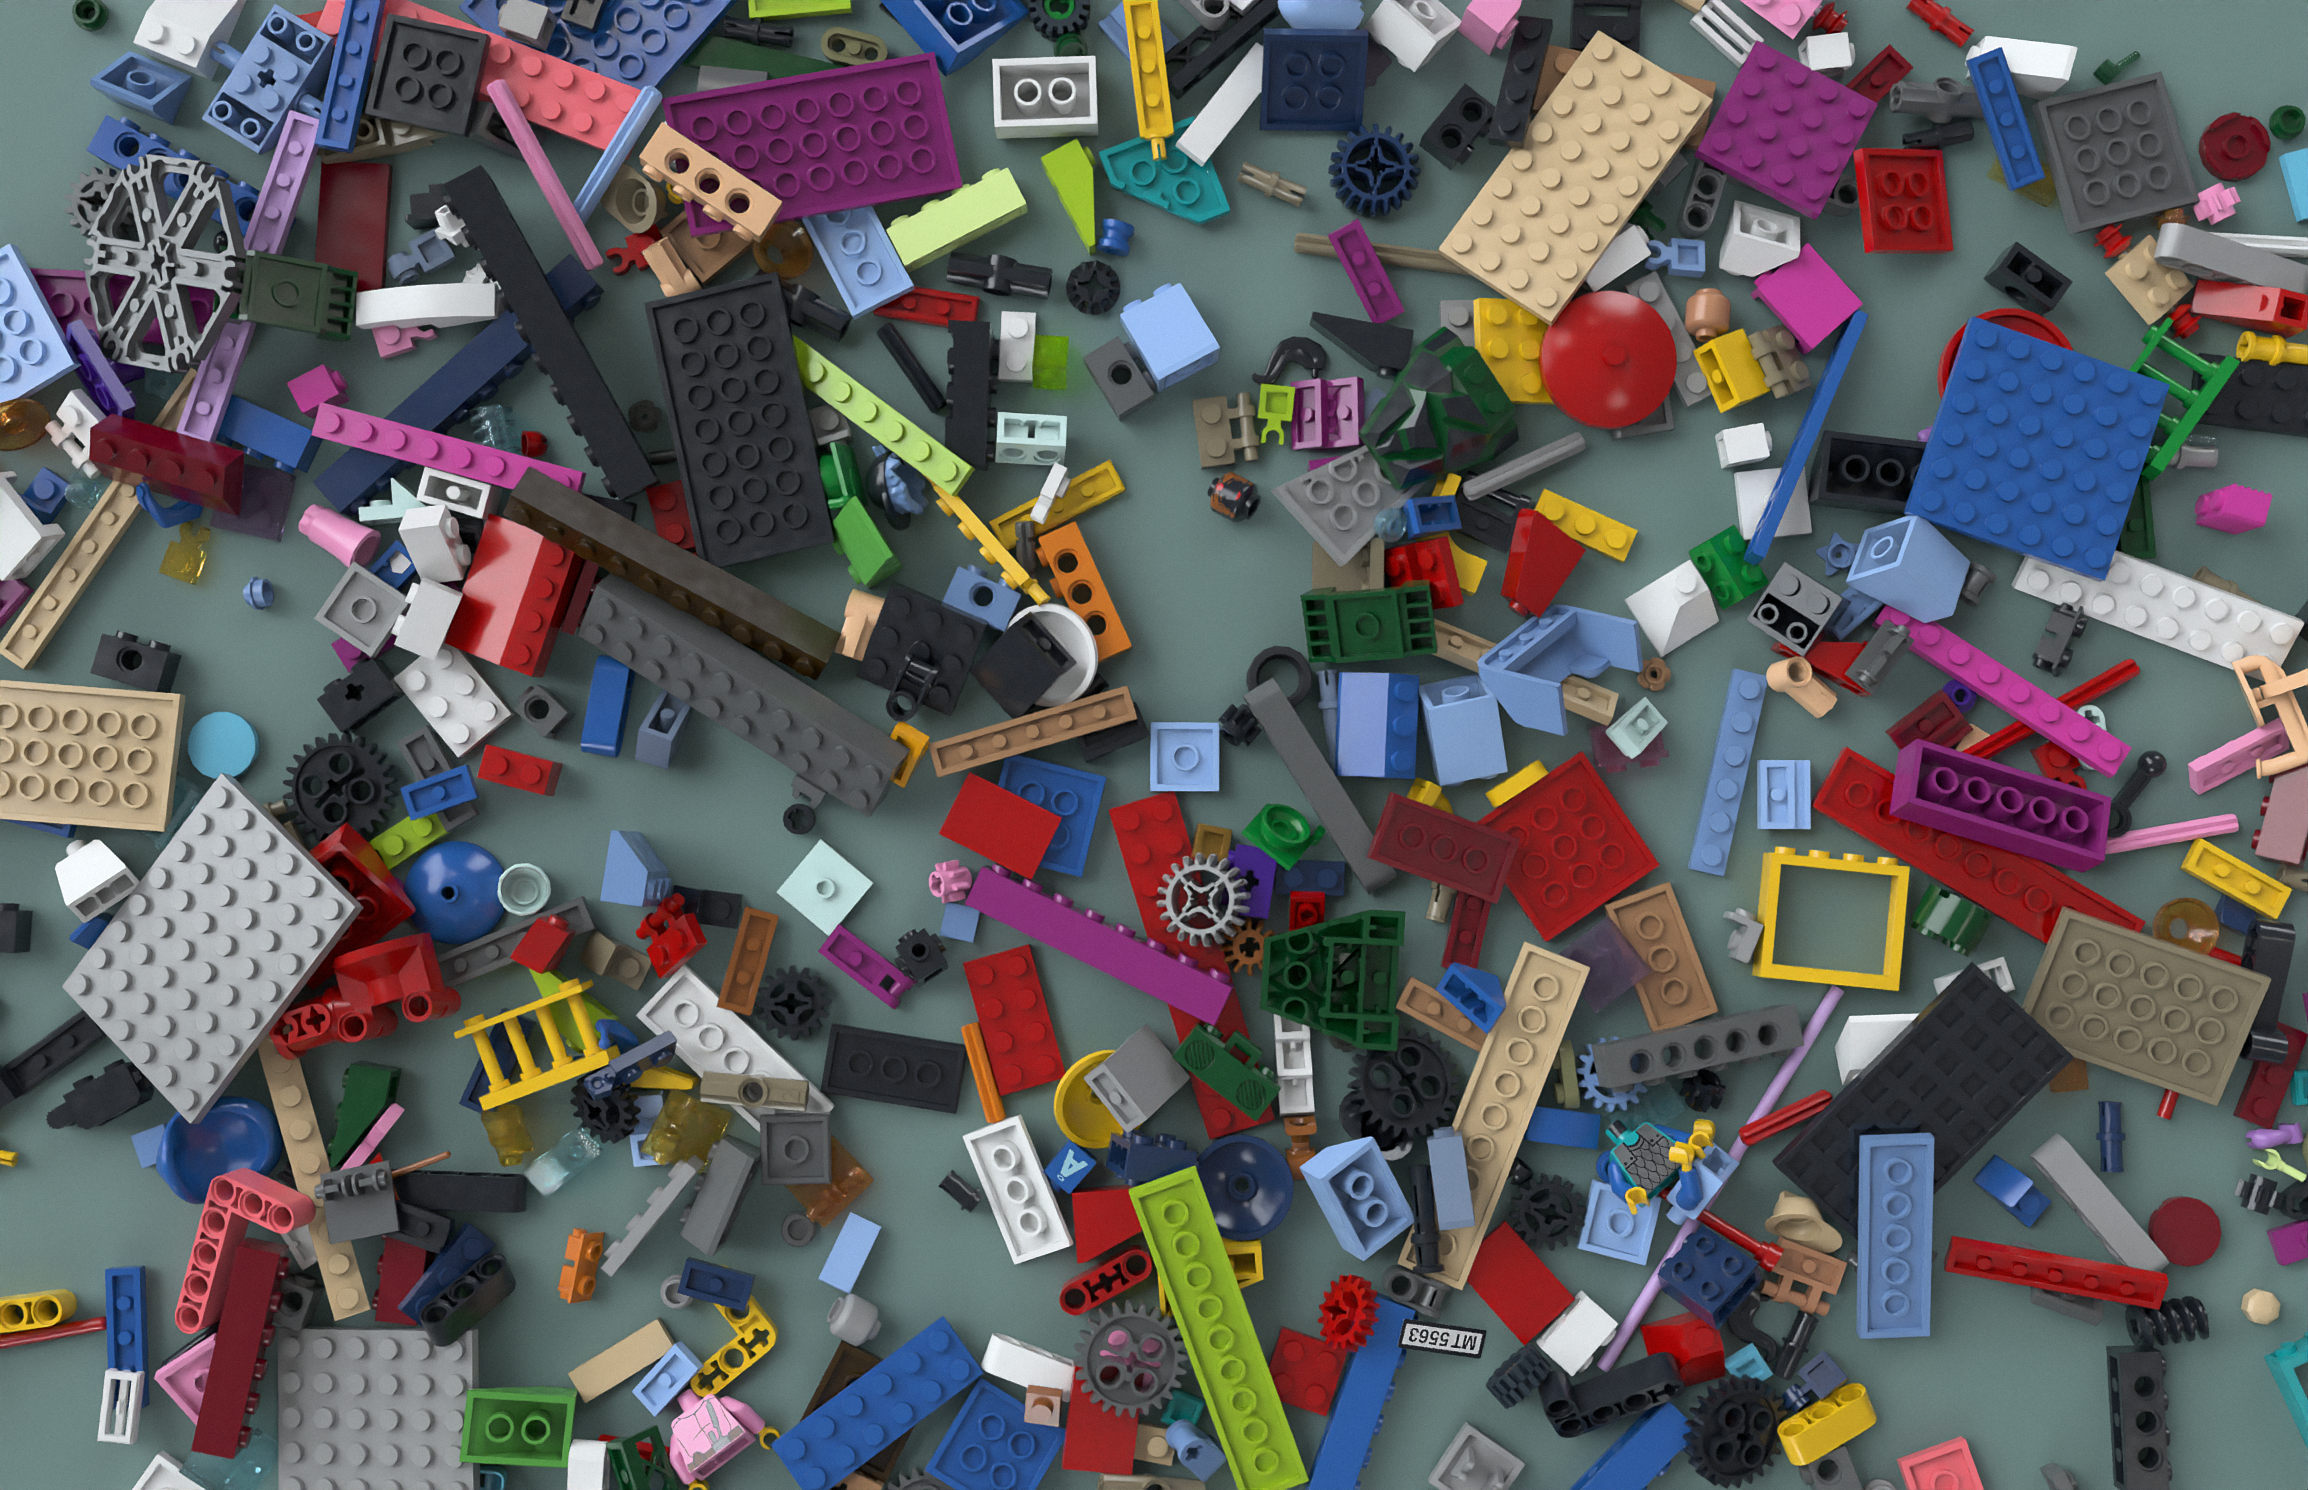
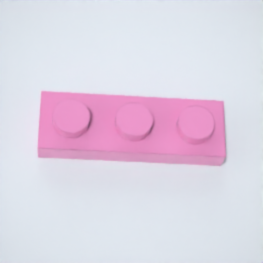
M2277 718L2263 727H2257L2238 739L2229 741L2224 746L2188 764L2190 788L2200 795L2255 767L2256 759L2259 758L2261 761L2269 760L2288 750L2289 738L2281 719Z

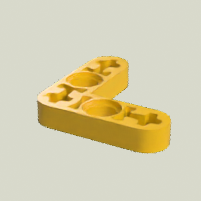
M752 1294L748 1302L750 1311L748 1316L744 1318L734 1316L730 1307L713 1303L738 1335L702 1363L704 1367L691 1380V1387L697 1395L706 1397L709 1394H716L766 1354L777 1342L778 1329ZM756 1328L760 1331L767 1329L770 1333L767 1337L769 1343L766 1344L763 1340L758 1342L751 1349L756 1353L752 1356L746 1344L756 1336ZM744 1338L746 1344L742 1342L740 1339ZM735 1348L743 1353L744 1362L741 1366L732 1367L726 1362L725 1355L728 1350ZM719 1365L722 1372L713 1380L714 1387L712 1388L709 1384L703 1387L700 1384L703 1378L701 1372L709 1375Z

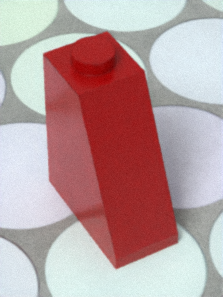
M1521 508L1518 513L1500 593L1501 596L1510 602L1508 608L1523 618L1526 615L1538 618L1542 616L1586 551V549L1537 510Z
M1125 1184L1075 1188L1072 1191L1077 1263H1085L1142 1231L1128 1191L1137 1186Z

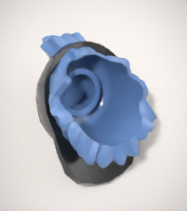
M882 444L873 446L871 448L876 455V459L872 462L866 475L868 496L875 506L885 510L888 523L895 530L903 531L910 525L911 512L916 515H922L924 513L923 508H926L929 504L922 492L926 487V483L923 479L915 476L918 471L916 468L905 466L902 458Z

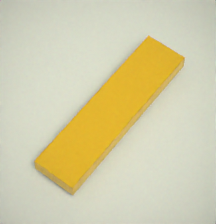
M1108 460L1071 479L1064 498L1057 497L1044 525L1032 520L1030 517L1040 496L989 521L999 542L1009 552L1016 548V540H1018V537L1015 535L1016 522L1032 521L1035 536L1032 539L1125 492L1126 489L1111 460Z

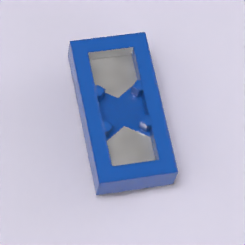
M396 540L369 569V571L399 591L418 573L406 546L399 540Z

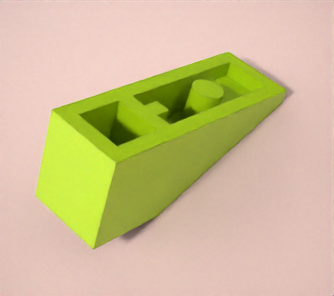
M1076 138L1041 157V163L1089 255H1092L1096 252L1094 174L1092 167L1096 164V161L1088 146L1082 148Z
M529 968L543 998L560 992L558 985L570 980L556 969L540 974ZM582 991L580 995L599 1041L601 1039V1032L596 1029V1022L600 1019L619 1021L620 1018L587 992ZM567 998L548 1004L559 1032L567 1038L565 1043L575 1052L582 1054L586 1048Z

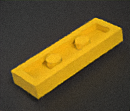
M1547 489L1542 490L1534 510L1539 511L1578 544L1620 563L1625 561L1638 532L1636 529Z
M2202 838L2194 840L2179 868L2270 920L2278 918L2292 891L2291 888Z

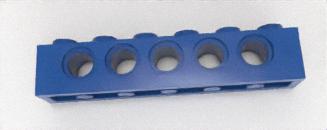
M106 115L86 149L89 153L120 171L127 169L128 164L140 166L139 157H146L145 154L200 161V158L182 148L179 153L169 149L171 143L151 132L149 137L139 133L141 127L123 116L117 121ZM139 144L138 152L130 157L131 149ZM214 166L217 169L214 175L224 177L226 183L230 185L241 235L245 238L250 224L248 215L255 209L259 198L257 195L260 191L241 180L237 186L228 181L230 176L228 173ZM168 174L164 181L166 195L178 201L189 180V175ZM217 208L210 219L223 226L220 209ZM295 218L292 222L289 234L297 221Z

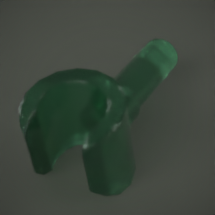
M2134 51L2116 64L2107 58L2094 71L2093 75L2103 84H2108L2125 67L2139 59L2140 53Z

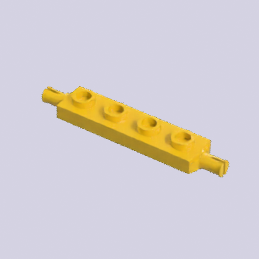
M1123 0L1140 139L1151 141L1153 161H1159L1158 147H1160L1161 160H1165L1167 155L1164 139L1174 135L1158 1Z
M922 474L940 498L936 503L948 517L954 513L961 521L957 527L969 541L976 538L983 547L978 551L992 566L998 562L1005 570L1000 575L1013 590L1019 586L1026 595L1029 594L1039 607L1042 604L1048 603L1051 597L1039 586L1038 581L1032 579L962 499L958 495L956 497L950 495Z

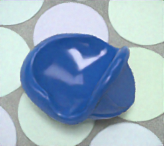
M220 1096L199 1124H190L177 1111L169 1120L159 1145L156 1157L157 1172L179 1198L191 1204H205L210 1183L217 1176L236 1169L248 1168L267 1177L274 1170L283 1151V1136L279 1122L272 1111L262 1103L239 1096Z

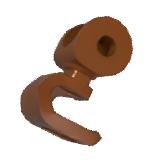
M1315 1116L1283 1117L1285 1133L1291 1136L1292 1147L1286 1148V1160L1290 1167L1293 1181L1306 1180L1299 1167L1316 1155L1315 1148L1310 1147L1308 1136L1315 1134L1317 1131Z

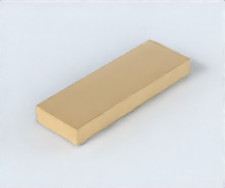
M660 1317L571 1370L568 1375L584 1402L587 1403L663 1357L675 1342Z

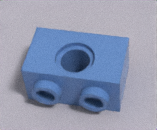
M969 564L967 570L958 566L942 602L989 622L988 627L1004 633L1007 625L1016 615L1023 599L1022 594L1017 592L1019 587L1013 590L1001 578L998 583L986 579L987 572ZM981 589H989L993 592V600L987 606H979L975 603V595Z

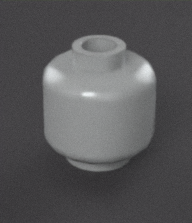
M848 1294L844 1298H837L827 1316V1322L830 1323V1332L854 1346L862 1345L867 1339L872 1341L881 1327V1321L877 1320V1306L855 1294Z

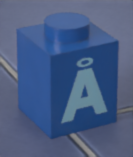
M1068 1139L1044 1167L1043 1172L1047 1175L1048 1182L1055 1191L1060 1193L1064 1190L1070 1194L1097 1163V1158L1085 1147L1077 1145Z

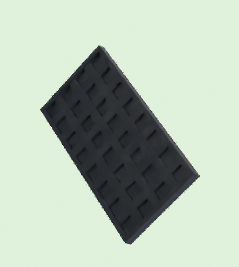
M1971 962L1772 1162L1784 1175L1858 1240L1859 1143L1861 1135L1931 1133L1934 1136V1195L2047 1085L2074 1056L1979 967Z

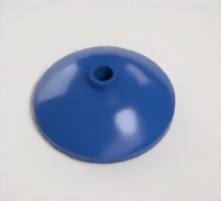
M450 841L428 849L414 862L406 878L404 892L416 908L415 913L410 918L423 933H430L432 939L442 943L463 944L482 938L496 927L506 910L498 898L499 878L505 872L495 856L485 848L469 842ZM449 886L455 891L452 899H448L445 896V890Z

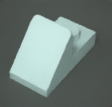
M391 478L393 504H391L390 500L370 501V507L358 508L359 521L370 526L401 523L406 509L428 507L429 505L416 500L417 495L402 482Z
M1644 697L1606 730V734L1625 756L1633 759L1647 747L1668 722L1650 701Z

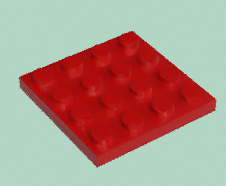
M1583 751L1578 752L1543 778L1475 822L1520 839L1505 885L1544 942L1549 941L1660 865Z

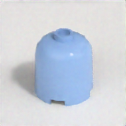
M1278 0V8L1293 29H1356L1364 16V12L1360 9V7H1363V3L1360 0Z

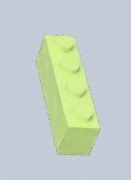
M1008 167L1001 171L999 168L990 170L982 176V181L972 186L964 184L963 188L953 190L951 192L952 196L942 201H939V199L932 200L921 207V212L911 217L903 215L891 222V227L886 229L907 273L1028 212L1027 203Z

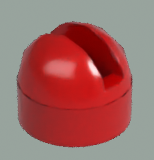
M524 430L521 434L522 455L528 458H537L544 455L548 449V445L543 444L547 441L546 436L538 431Z

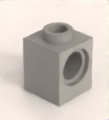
M508 0L507 4L502 5L498 15V26L508 38L544 51L547 49L558 21L548 7L529 0Z

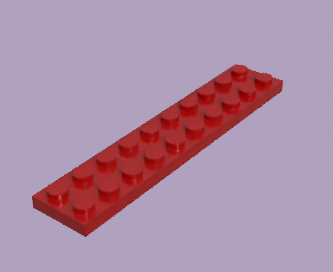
M1843 747L1811 802V808L2046 946L2063 906L2140 932L2146 923L2041 860L1889 815L1895 775L1848 747Z
M1164 792L1109 809L1147 938H1153L1168 946L1166 951L1177 957L1180 953H1184L1199 961L1197 967L1210 972L1211 968H1215L1230 976L1228 982L1233 984L1228 964L1224 962V951L1220 950L1221 944L1215 941L1213 935L1211 947H1204L1202 938L1197 946H1191L1189 942L1190 934L1184 941H1179L1177 936L1181 928L1174 932H1169L1167 927L1173 920L1163 921L1160 919V915L1168 911L1167 907L1157 906V901L1166 900V894H1160L1158 887H1169V883L1164 881L1162 877L1164 874L1175 877L1176 874L1172 871L1171 865L1177 863L1184 869L1182 858L1185 856L1191 858L1192 847L1175 792ZM1199 872L1191 875L1194 881H1198L1203 886ZM1182 885L1179 893V908L1181 912L1188 901V894L1183 888L1184 885ZM1199 893L1198 899L1201 900L1197 901L1198 905L1208 907L1209 902L1207 901L1206 894ZM1204 913L1199 914L1197 917H1192L1188 921L1191 925L1200 929L1215 926L1214 920L1208 918ZM1235 987L1218 1022L1214 1025L1224 1034L1221 1038L1224 1043L1227 1042L1235 1030H1238L1251 1040ZM1168 1004L1180 1044L1197 1022L1202 1026L1207 1023ZM1233 1046L1229 1051L1243 1063H1246L1249 1059V1056L1236 1046ZM1256 1062L1254 1066L1259 1069L1258 1062ZM1188 1070L1209 1140L1275 1120L1271 1104L1268 1105L1255 1122Z

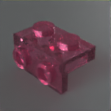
M1612 724L1589 728L1595 768L1605 767L1606 774L1626 771V763L1639 762L1640 768L1661 765L1660 758L1669 757L1668 750H1664L1661 731L1640 754L1631 759L1629 756H1625L1607 736L1606 730Z

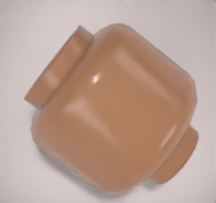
M1704 288L1696 291L1695 295L1688 298L1686 302L1684 323L1686 331L1696 336V340L1700 342H1709L1725 334L1730 327V300L1717 289Z

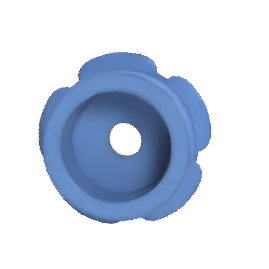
M252 577L248 585L244 586V599L255 610H263L266 606L273 604L274 590L268 579L259 580L258 577Z

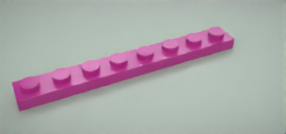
M320 402L311 434L321 439L514 490L529 466L580 494L582 493L587 475L581 471Z
M1885 604L1871 625L1879 629L1886 619L1897 627L1899 624L1904 625L1911 631L1909 636L1914 639V642L1908 648L1910 651L2108 778L2115 775L2132 748L1935 621L1923 623Z

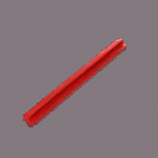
M2134 659L2125 660L2058 697L2057 700L2075 711L2139 675L2140 668ZM2017 720L1962 752L1987 760L2034 734L2036 731Z

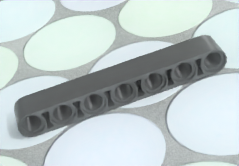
M1270 678L1245 694L1243 698L1366 893L1370 895L1398 877L1392 866L1367 858L1374 836L1277 682Z

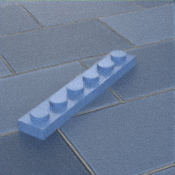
M1732 669L1687 869L1724 877L1767 686L1766 675Z

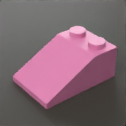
M1472 0L1465 10L1458 31L1490 56L1496 47L1502 50L1512 38L1513 31L1519 23L1515 18L1522 0Z

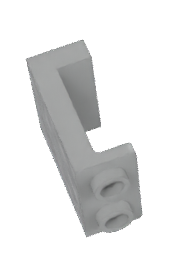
M1148 1024L1128 1037L1124 1044L1084 1077V1080L1127 1133L1147 1120L1190 1079L1180 1064L1172 1058V1054Z

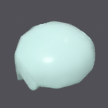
M530 863L515 864L505 870L499 878L498 898L508 912L519 916L535 914L549 900L551 883L540 867Z

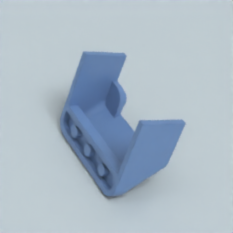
M1557 604L1548 606L1540 618L1535 616L1530 618L1478 660L1479 676L1514 722L1523 727L1535 728L1565 736L1568 733L1562 684L1560 682L1571 673L1585 678H1594L1599 676L1609 666L1640 673L1643 670L1638 621L1568 605Z

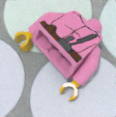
M688 1389L677 1398L684 1413L671 1423L674 1433L670 1438L669 1461L684 1485L688 1484V1490H693L696 1487L710 1490L709 1483L704 1479L756 1441L754 1434L759 1435L761 1446L767 1450H770L771 1447L763 1441L764 1436L771 1432L779 1438L780 1434L775 1427L764 1426L765 1420L744 1402L729 1396L719 1399L713 1394H709L701 1400L700 1396L693 1389Z

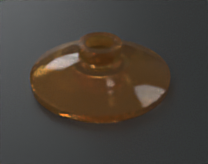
M12 399L0 403V451H17L38 442L47 433L45 427L51 422L50 414L46 407L31 399Z

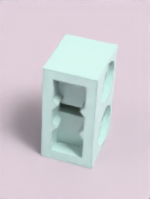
M998 412L995 462L1053 466L1056 462L1064 466L1067 416Z

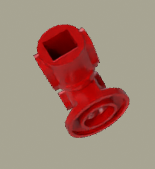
M421 933L371 945L332 959L338 984L327 988L323 995L297 1003L291 1002L269 1031V1035L280 1055L287 1060H295L305 1056L310 1049L335 1041L347 1044L387 1037L393 1034L398 1025V1017L394 1010L387 1007L388 1004L403 1000L402 1011L405 1017L412 1022H424L455 1015L460 1009L461 997L454 988L445 987L431 934ZM287 1024H291L293 1031H290L289 1034H283L282 1028Z

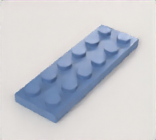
M1931 1133L1860 1136L1856 1333L1860 1339L1930 1336L1934 1136Z

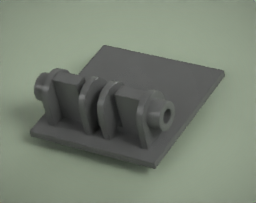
M390 1160L320 1174L321 1183L315 1185L314 1192L317 1199L322 1198L324 1201L330 1244L400 1231Z

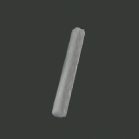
M1579 432L1567 435L1464 482L1463 493L1469 501H1474L1585 449V439Z

